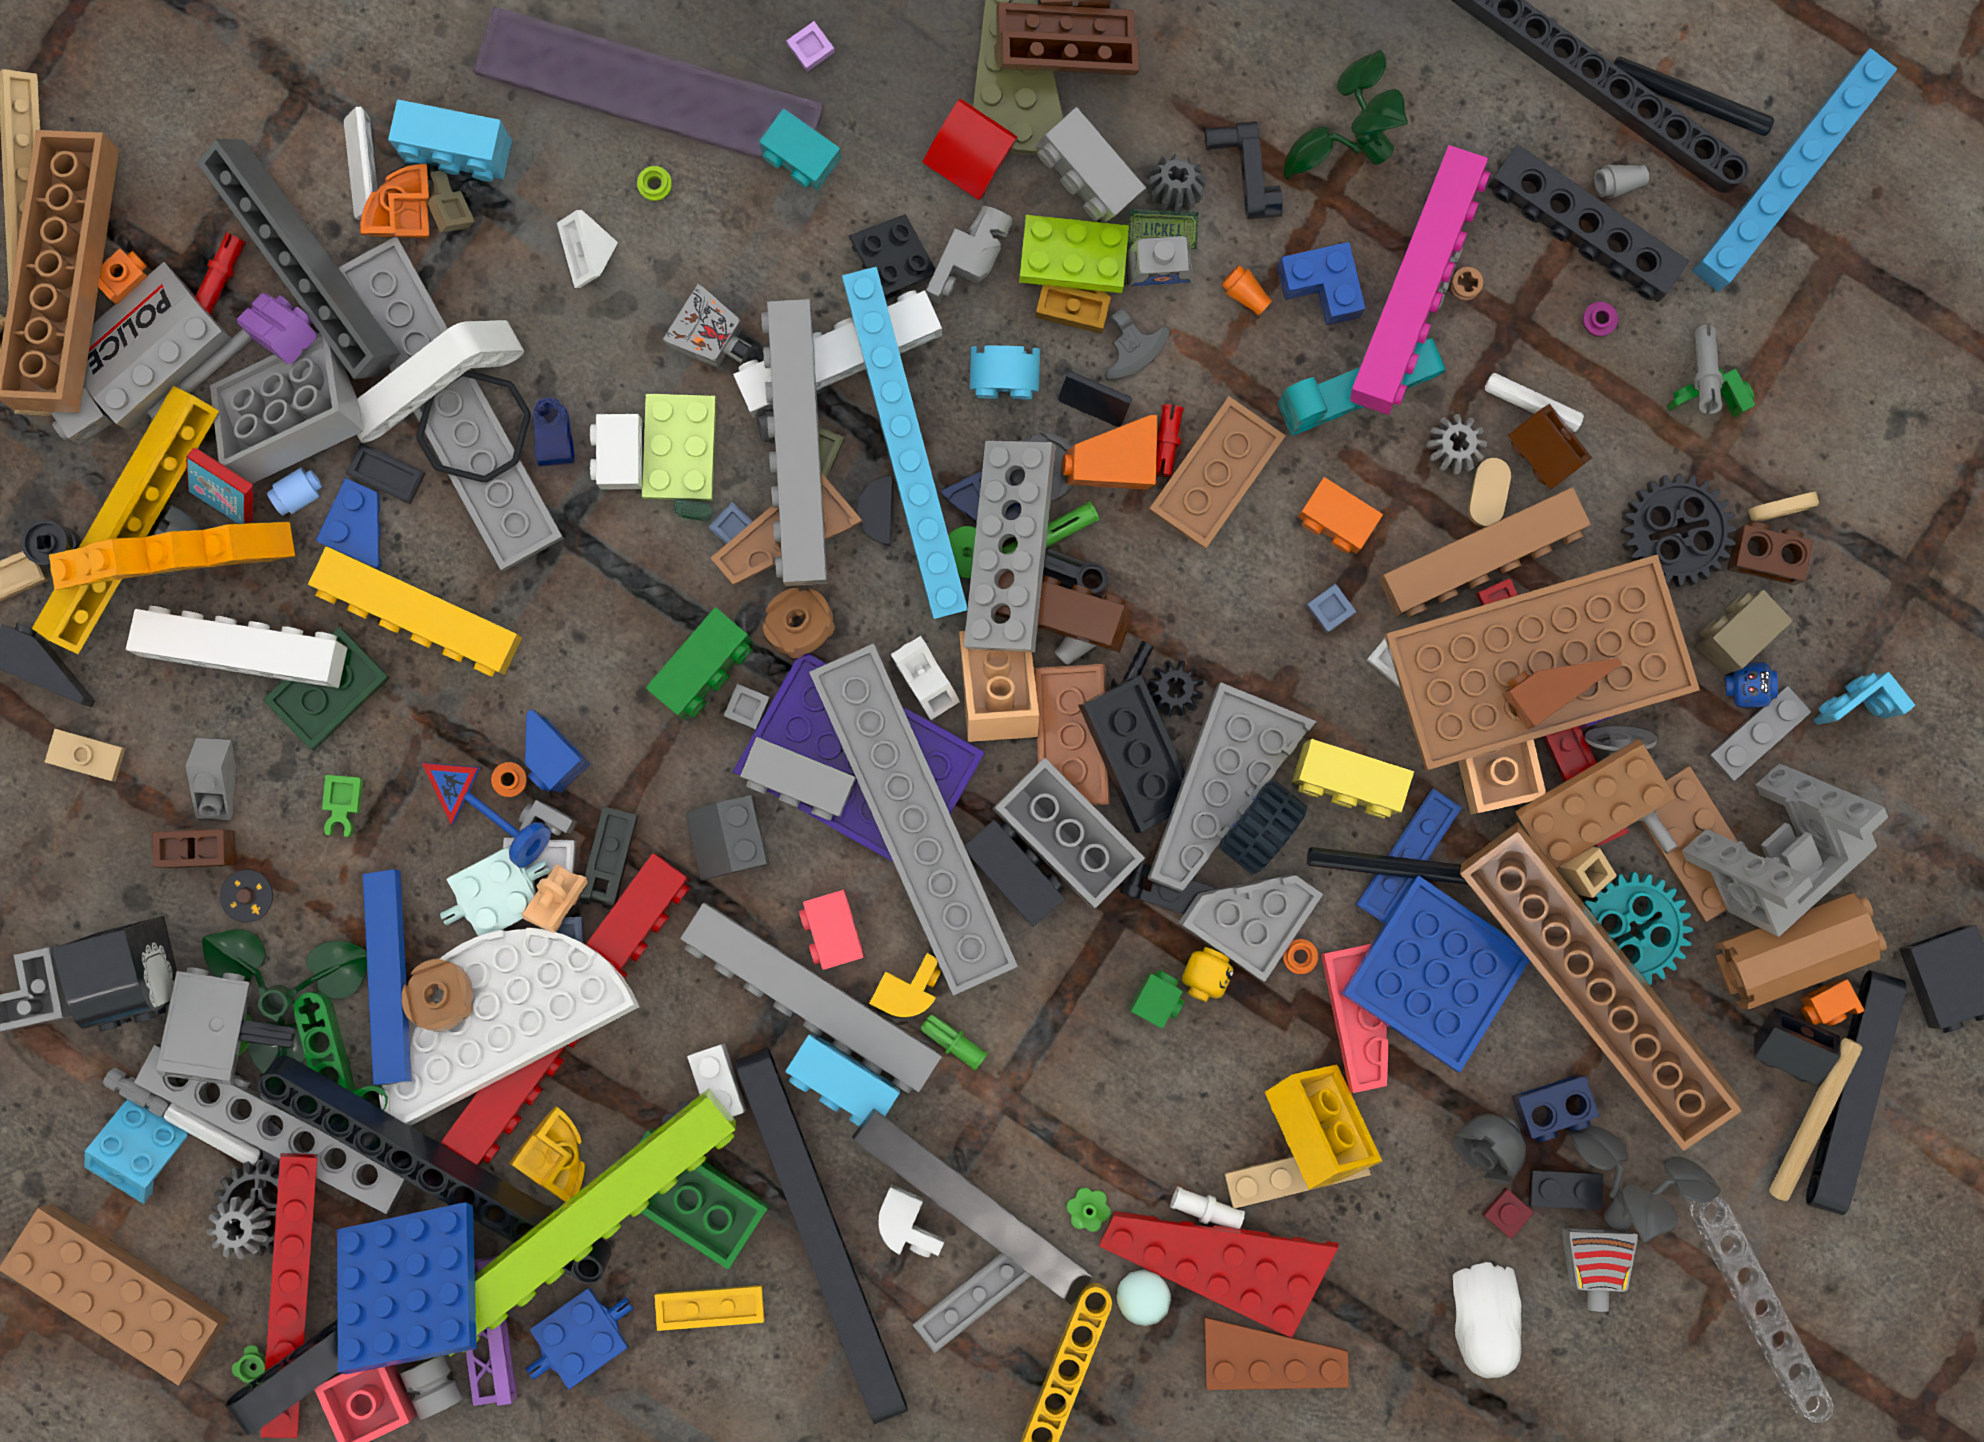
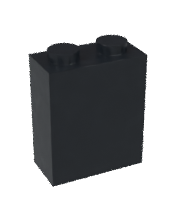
M1963 925L1899 948L1928 1028L1942 1029L1943 1033L1963 1028L1964 1024L1962 1021L1974 1017L1976 1021L1984 1020V943L1977 925Z

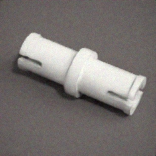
M1181 1187L1176 1188L1170 1204L1172 1209H1178L1198 1217L1201 1223L1207 1224L1212 1222L1220 1226L1240 1229L1245 1215L1243 1210H1237L1217 1202L1214 1196L1207 1195V1197H1203L1183 1190Z

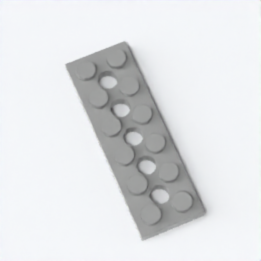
M985 441L964 647L967 649L1035 652L1056 445L1052 442ZM1017 469H1023L1025 472L1023 482L1017 486H1011L1009 482L1011 473ZM1013 503H1020L1021 514L1014 520H1007V508ZM1010 537L1017 538V549L1012 554H1004L1002 551L1004 541ZM1005 572H1013V584L1007 589H1001L999 587L1000 576ZM1002 606H1009L1011 610L1010 618L1005 623L998 624L995 620L996 611Z

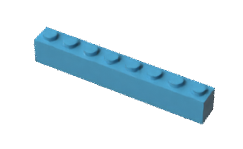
M1871 48L1855 62L1693 268V273L1718 292L1732 281L1896 72L1897 68Z

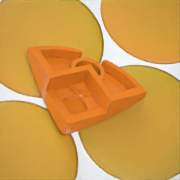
M416 164L401 168L385 178V183L376 192H371L362 211L360 235L378 237L397 236L398 238L429 237L427 164Z

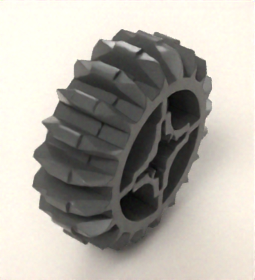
M266 1159L258 1160L256 1167H253L249 1161L244 1162L243 1171L235 1167L230 1170L232 1179L224 1177L220 1180L221 1185L226 1190H216L213 1196L221 1200V1202H226L230 1205L231 1198L238 1195L244 1184L251 1179H255V1187L251 1188L250 1198L254 1199V1204L262 1200V1204H265L266 1208H274L259 1216L261 1221H271L273 1215H276L277 1199L272 1195L271 1185H268V1181L278 1187L279 1173L277 1172L279 1171L280 1162H272L269 1168ZM218 1204L212 1205L211 1210L214 1212H219L217 1208ZM239 1221L233 1223L237 1227V1235L244 1232L240 1228ZM266 1228L261 1229V1231L266 1233ZM275 1234L269 1236L265 1242H258L260 1251L255 1253L256 1257L263 1256L265 1249L270 1255H273Z

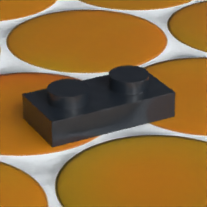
M1530 1169V1206L1602 1210L1603 1174Z

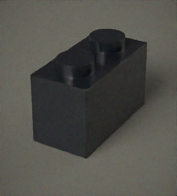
M1774 1007L1754 1037V1058L1760 1060L1766 1066L1776 1067L1792 1074L1800 1081H1808L1819 1087L1841 1057L1839 1035Z

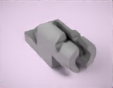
M983 206L979 215L967 230L970 234L956 228L954 229L926 290L929 300L940 304L943 295L950 296L957 280L953 273L978 284L989 275L1001 249V243L996 238L1004 239L1007 236L1013 223L1011 216L995 208Z

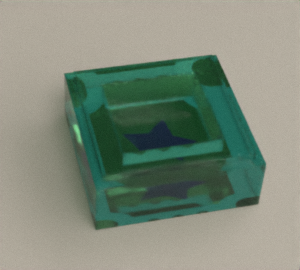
M675 499L673 507L674 513L679 518L704 522L711 521L713 509L708 503Z

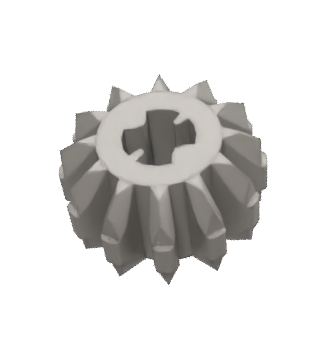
M1459 414L1453 416L1452 423L1444 417L1439 421L1440 428L1433 427L1430 430V435L1435 439L1428 441L1426 447L1437 450L1429 457L1430 461L1433 462L1439 458L1443 460L1439 467L1440 471H1445L1451 464L1453 474L1458 475L1461 472L1462 466L1469 472L1474 469L1473 461L1481 462L1484 455L1479 450L1487 446V441L1477 439L1484 430L1482 427L1474 431L1471 429L1474 423L1473 418H1469L1462 425ZM1455 438L1461 440V448L1458 451L1452 449L1454 444L1452 441Z
M239 1196L231 1198L230 1205L226 1202L219 1203L217 1205L219 1214H210L208 1218L216 1227L207 1229L206 1234L209 1236L216 1235L218 1238L212 1243V1248L216 1249L224 1245L223 1256L226 1258L230 1257L235 1251L238 1259L245 1258L248 1251L252 1254L260 1251L258 1242H265L269 1238L261 1229L271 1225L270 1220L261 1221L259 1217L264 1214L266 1209L262 1206L253 1211L254 1199L248 1198L242 1204ZM240 1220V1228L244 1232L237 1235V1227L233 1223Z

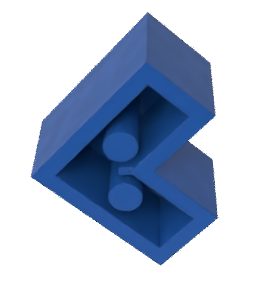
M1350 242L1281 257L1277 269L1285 300L1318 293L1326 326L1361 317L1365 310V305Z

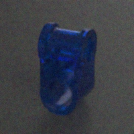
M546 397L540 399L533 408L534 446L538 466L574 464L575 452L568 410L554 398ZM550 408L559 413V415L553 417L552 423L544 418V415L550 413Z

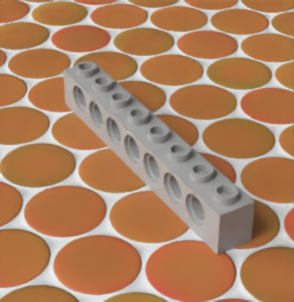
M154 1044L134 1081L135 1084L279 1159L281 1153L318 1154L316 1178L385 1214L394 1211L408 1181L270 1102L262 1094L250 1089L249 1085L251 1082L235 1074L233 1086L217 1084L220 1088V1097L216 1102H212L208 1099L206 1093L208 1086L211 1084L210 1082L188 1079V1082L181 1086L177 1083L175 1077L159 1075L156 1067L161 1044ZM242 1099L248 1100L252 1106V1112L246 1119L238 1113V1104ZM274 1115L280 1117L283 1121V1129L278 1135L272 1134L268 1129V1121ZM305 1131L311 1133L315 1139L314 1147L310 1151L303 1150L300 1144V1137ZM335 1148L342 1149L346 1154V1162L342 1167L335 1166L331 1160V1154ZM367 1164L373 1165L378 1172L377 1180L373 1184L366 1182L362 1175L363 1168Z

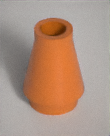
M1240 264L1221 283V286L1226 290L1224 294L1253 310L1257 315H1260L1272 302V299L1267 296L1249 268L1245 270Z

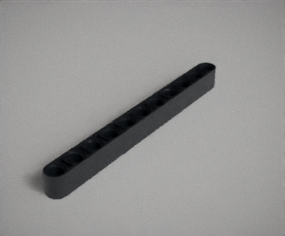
M1451 0L1720 193L1731 192L1746 179L1749 173V165L1742 155L1527 1ZM1498 8L1509 9L1513 17H1502L1498 12ZM1526 28L1536 29L1540 34V38L1530 37L1526 32ZM1560 47L1564 49L1568 54V58L1558 57L1554 52V48ZM1588 67L1595 72L1596 78H1587L1583 74L1582 68ZM1616 87L1620 89L1624 98H1615L1611 94L1610 88ZM1644 107L1648 109L1651 113V119L1643 118L1639 114L1638 108ZM1666 127L1676 129L1679 133V139L1671 138L1666 132ZM1694 147L1704 149L1707 159L1698 158ZM1723 167L1732 169L1735 174V180L1726 178L1722 171Z
M767 1047L735 1060L739 1078L873 1423L877 1424L908 1411L904 1395L772 1054Z
M276 1057L259 1080V1091L270 1102L449 1206L465 1202L473 1205V1219L513 1243L555 1211L292 1057ZM601 1237L591 1244L593 1249L586 1257L579 1262H575L573 1259L563 1267L564 1272L586 1284L598 1282L602 1278L612 1254L609 1243Z

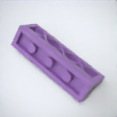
M497 1256L474 1259V1267H478V1271H480ZM505 1319L495 1329L491 1330L487 1327L478 1334L479 1337L483 1335L488 1339L490 1351L488 1362L477 1356L475 1349L466 1351L473 1406L497 1402V1406L511 1404L517 1398L507 1320ZM477 1364L483 1367L479 1374L477 1370ZM488 1371L493 1375L495 1394L481 1396L479 1380Z

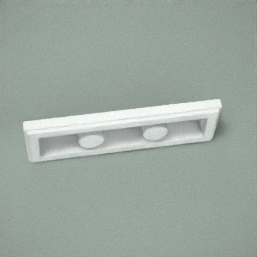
M355 107L345 117L344 129L354 217L360 220L364 205L371 192L378 190L370 117L362 107Z

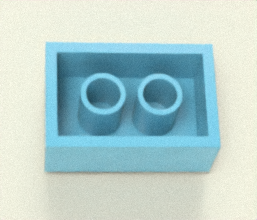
M398 99L388 138L397 153L405 160V164L438 166V170L451 175H459V171L472 173V177L487 182H492L493 178L504 180L512 144L510 135L499 119Z
M813 1032L807 1036L785 1071L791 1075L789 1082L805 1092L812 1088L822 1095L819 1101L834 1111H838L841 1107L852 1115L849 1120L857 1126L863 1123L873 1108L886 1116L901 1091L891 1081L875 1073Z

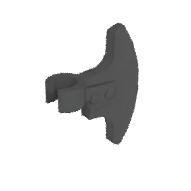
M1123 308L1116 311L1109 319L1121 332V336L1112 343L1117 350L1118 357L1115 364L1106 371V378L1118 379L1126 377L1144 368L1163 348L1170 329L1163 326L1154 333L1146 335L1141 333L1133 324Z

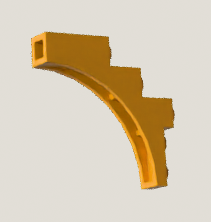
M290 522L228 524L205 530L171 531L148 537L108 539L86 544V547L50 554L49 559L54 590H62L166 572L271 562L294 557L295 551Z

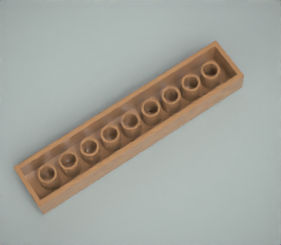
M1519 822L1461 864L1460 874L1683 1151L1742 1112L1739 1096Z

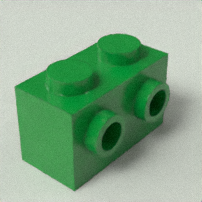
M1157 970L1155 975L1147 973L1127 1010L1163 1029L1169 1017L1173 1019L1177 1017L1185 1000L1180 998L1183 991L1176 987L1179 980Z

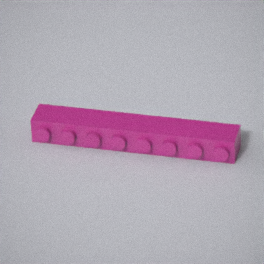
M1448 145L1352 387L1350 402L1390 415L1394 404L1401 405L1407 386L1402 384L1405 374L1412 375L1419 359V355L1414 353L1418 342L1425 344L1431 328V324L1426 323L1430 312L1436 314L1443 297V293L1438 292L1442 281L1448 283L1455 267V263L1450 262L1454 251L1460 253L1467 236V233L1463 232L1462 229L1466 221L1472 223L1479 205L1478 202L1474 201L1477 191L1484 193L1491 173L1485 171L1488 161L1487 157Z

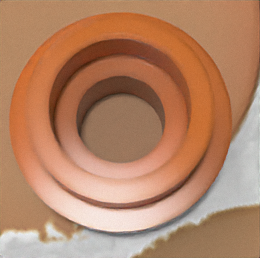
M505 762L495 768L492 773L491 783L499 795L515 797L525 789L527 775L520 765L513 762ZM507 773H512L515 778L511 786H505L503 783V777Z
M1295 939L1283 954V962L1291 972L1306 974L1315 968L1318 962V951L1310 941ZM1301 949L1306 953V960L1303 963H1297L1294 960V953L1297 950Z

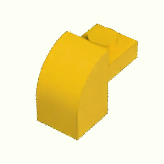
M929 953L926 954L911 984L886 971L869 1004L897 1017H911L924 1012L936 999V996L924 991L926 985L934 987L942 971L937 966L938 961L936 957Z

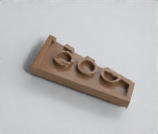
M821 473L826 541L863 523V520ZM772 505L710 557L733 586L776 566L775 557L782 556L781 542L775 543L773 522L780 521L779 507L773 508Z

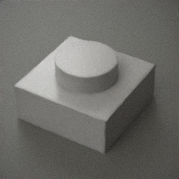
M737 684L724 717L756 730L762 720L770 697Z

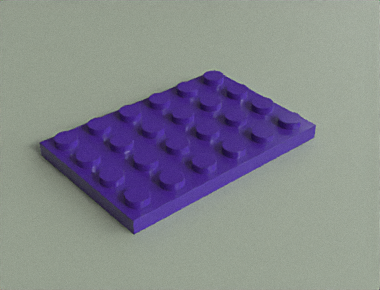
M808 653L795 660L732 772L739 776L741 775L755 739L758 737L856 777L809 673L826 665L825 662ZM902 706L947 809L951 814L985 752ZM857 779L841 818L833 815L831 821L811 813L813 806L800 802L799 810L893 862ZM767 789V792L779 798L781 793Z

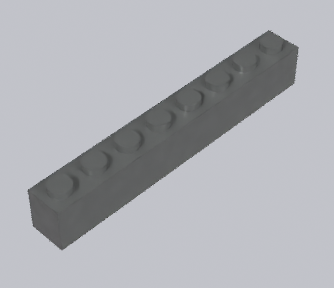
M215 139L198 160L197 164L353 379L381 376L401 353L246 141L243 139Z

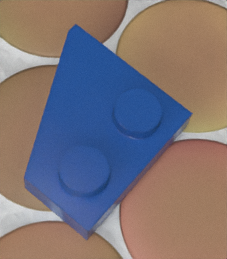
M345 478L316 541L380 570V494Z

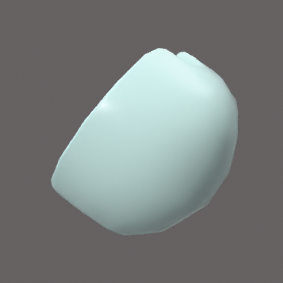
M1143 1269L1130 1272L1120 1282L1116 1299L1122 1314L1127 1320L1137 1325L1148 1326L1158 1323L1168 1314L1171 1293L1166 1282L1158 1274Z

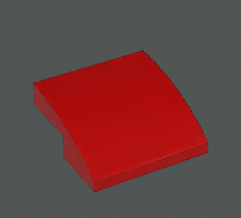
M960 98L940 128L922 163L980 200L985 195L998 168L1004 164L1018 136Z

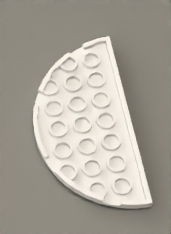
M526 928L509 931L498 930L475 937L460 944L440 958L441 960L461 966L468 974L473 988V999L471 1002L473 1009L471 1014L466 1019H462L455 1027L442 1032H433L420 1028L408 1019L412 1082L382 1085L388 1096V1104L384 1109L385 1097L384 1095L381 1097L379 1094L381 1109H384L385 1112L407 1125L412 1126L639 1008L638 1002L623 976L608 960L584 943L557 932L552 933L544 929ZM437 987L435 988V995L431 996V1001L439 1003L443 998L444 991Z

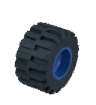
M1274 779L1263 785L1252 799L1253 802L1236 823H1233L1220 840L1219 849L1252 875L1264 869L1280 851L1304 819L1308 807Z

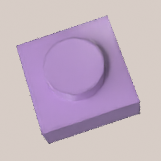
M815 21L786 40L787 46L807 72L835 53L834 47Z

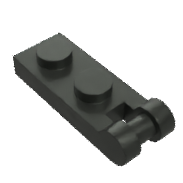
M602 807L585 873L588 883L580 893L579 902L589 905L591 902L603 904V908L609 910L614 907L618 901L619 890L639 815ZM597 878L609 880L607 890L595 888Z

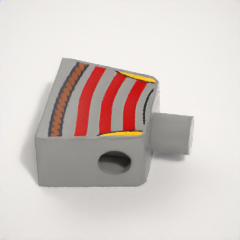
M1562 1228L1570 1286L1577 1290H1588L1587 1310L1609 1311V1291L1625 1292L1628 1290L1638 1234L1629 1230L1622 1232L1606 1229Z

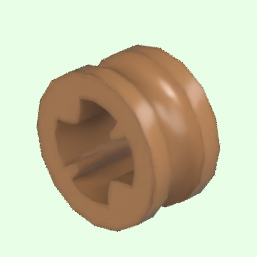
M1468 266L1457 270L1450 281L1451 293L1454 297L1463 301L1475 298L1483 287L1481 273L1477 269ZM1464 276H1468L1469 282H1475V287L1472 286L1469 292L1465 291L1464 286L1458 285V281L1461 282Z

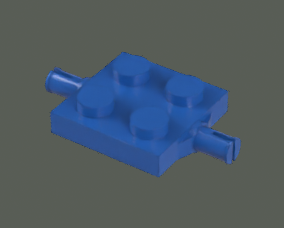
M588 1288L532 1327L530 1332L540 1345L543 1356L526 1367V1371L530 1373L541 1366L529 1376L535 1380L551 1368L559 1374L569 1390L628 1349L630 1346L620 1333L617 1320L631 1310H634L633 1305L629 1304L619 1311L630 1300L625 1296L624 1299L609 1309L599 1301L593 1290Z

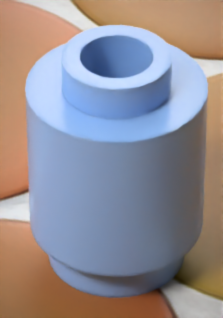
M300 467L272 485L273 489L268 491L267 495L276 510L283 516L288 512L293 514L321 497L318 490L323 486L311 469L306 472Z

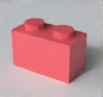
M845 890L803 902L805 909L800 910L799 914L804 930L811 929L815 943L810 944L809 948L815 965L821 963L822 969L825 970L865 957Z

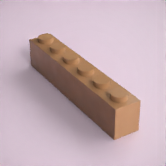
M1572 487L1388 572L1380 577L1379 581L1396 617L1406 612L1407 617L1410 618L1427 610L1425 603L1435 598L1438 599L1439 603H1443L1459 595L1456 589L1463 585L1469 584L1470 588L1473 589L1489 581L1488 574L1500 569L1501 573L1505 574L1521 566L1519 559L1531 554L1533 560L1552 552L1553 550L1550 545L1560 540H1563L1564 544L1567 545L1584 537L1582 530L1590 526L1591 523Z

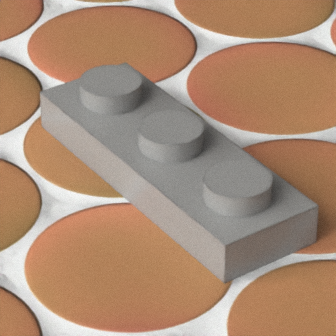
M1789 686L1783 687L1778 692L1777 698L1771 700L1769 706L1761 707L1707 756L1730 782L1735 781L1808 716L1811 711Z

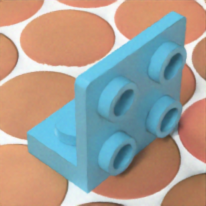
M1872 672L1865 677L1861 675L1851 681L1845 687L1848 691L1846 694L1839 698L1834 696L1818 708L1821 713L1813 720L1817 725L1838 721L1862 701L1870 713L1876 717L1879 716L1881 719L1903 715L1916 705L1889 672L1878 675Z
M127 1099L85 1150L84 1167L142 1204H145L153 1194L154 1179L187 1139L188 1133L166 1121L164 1117H158L149 1112L148 1107L142 1108Z

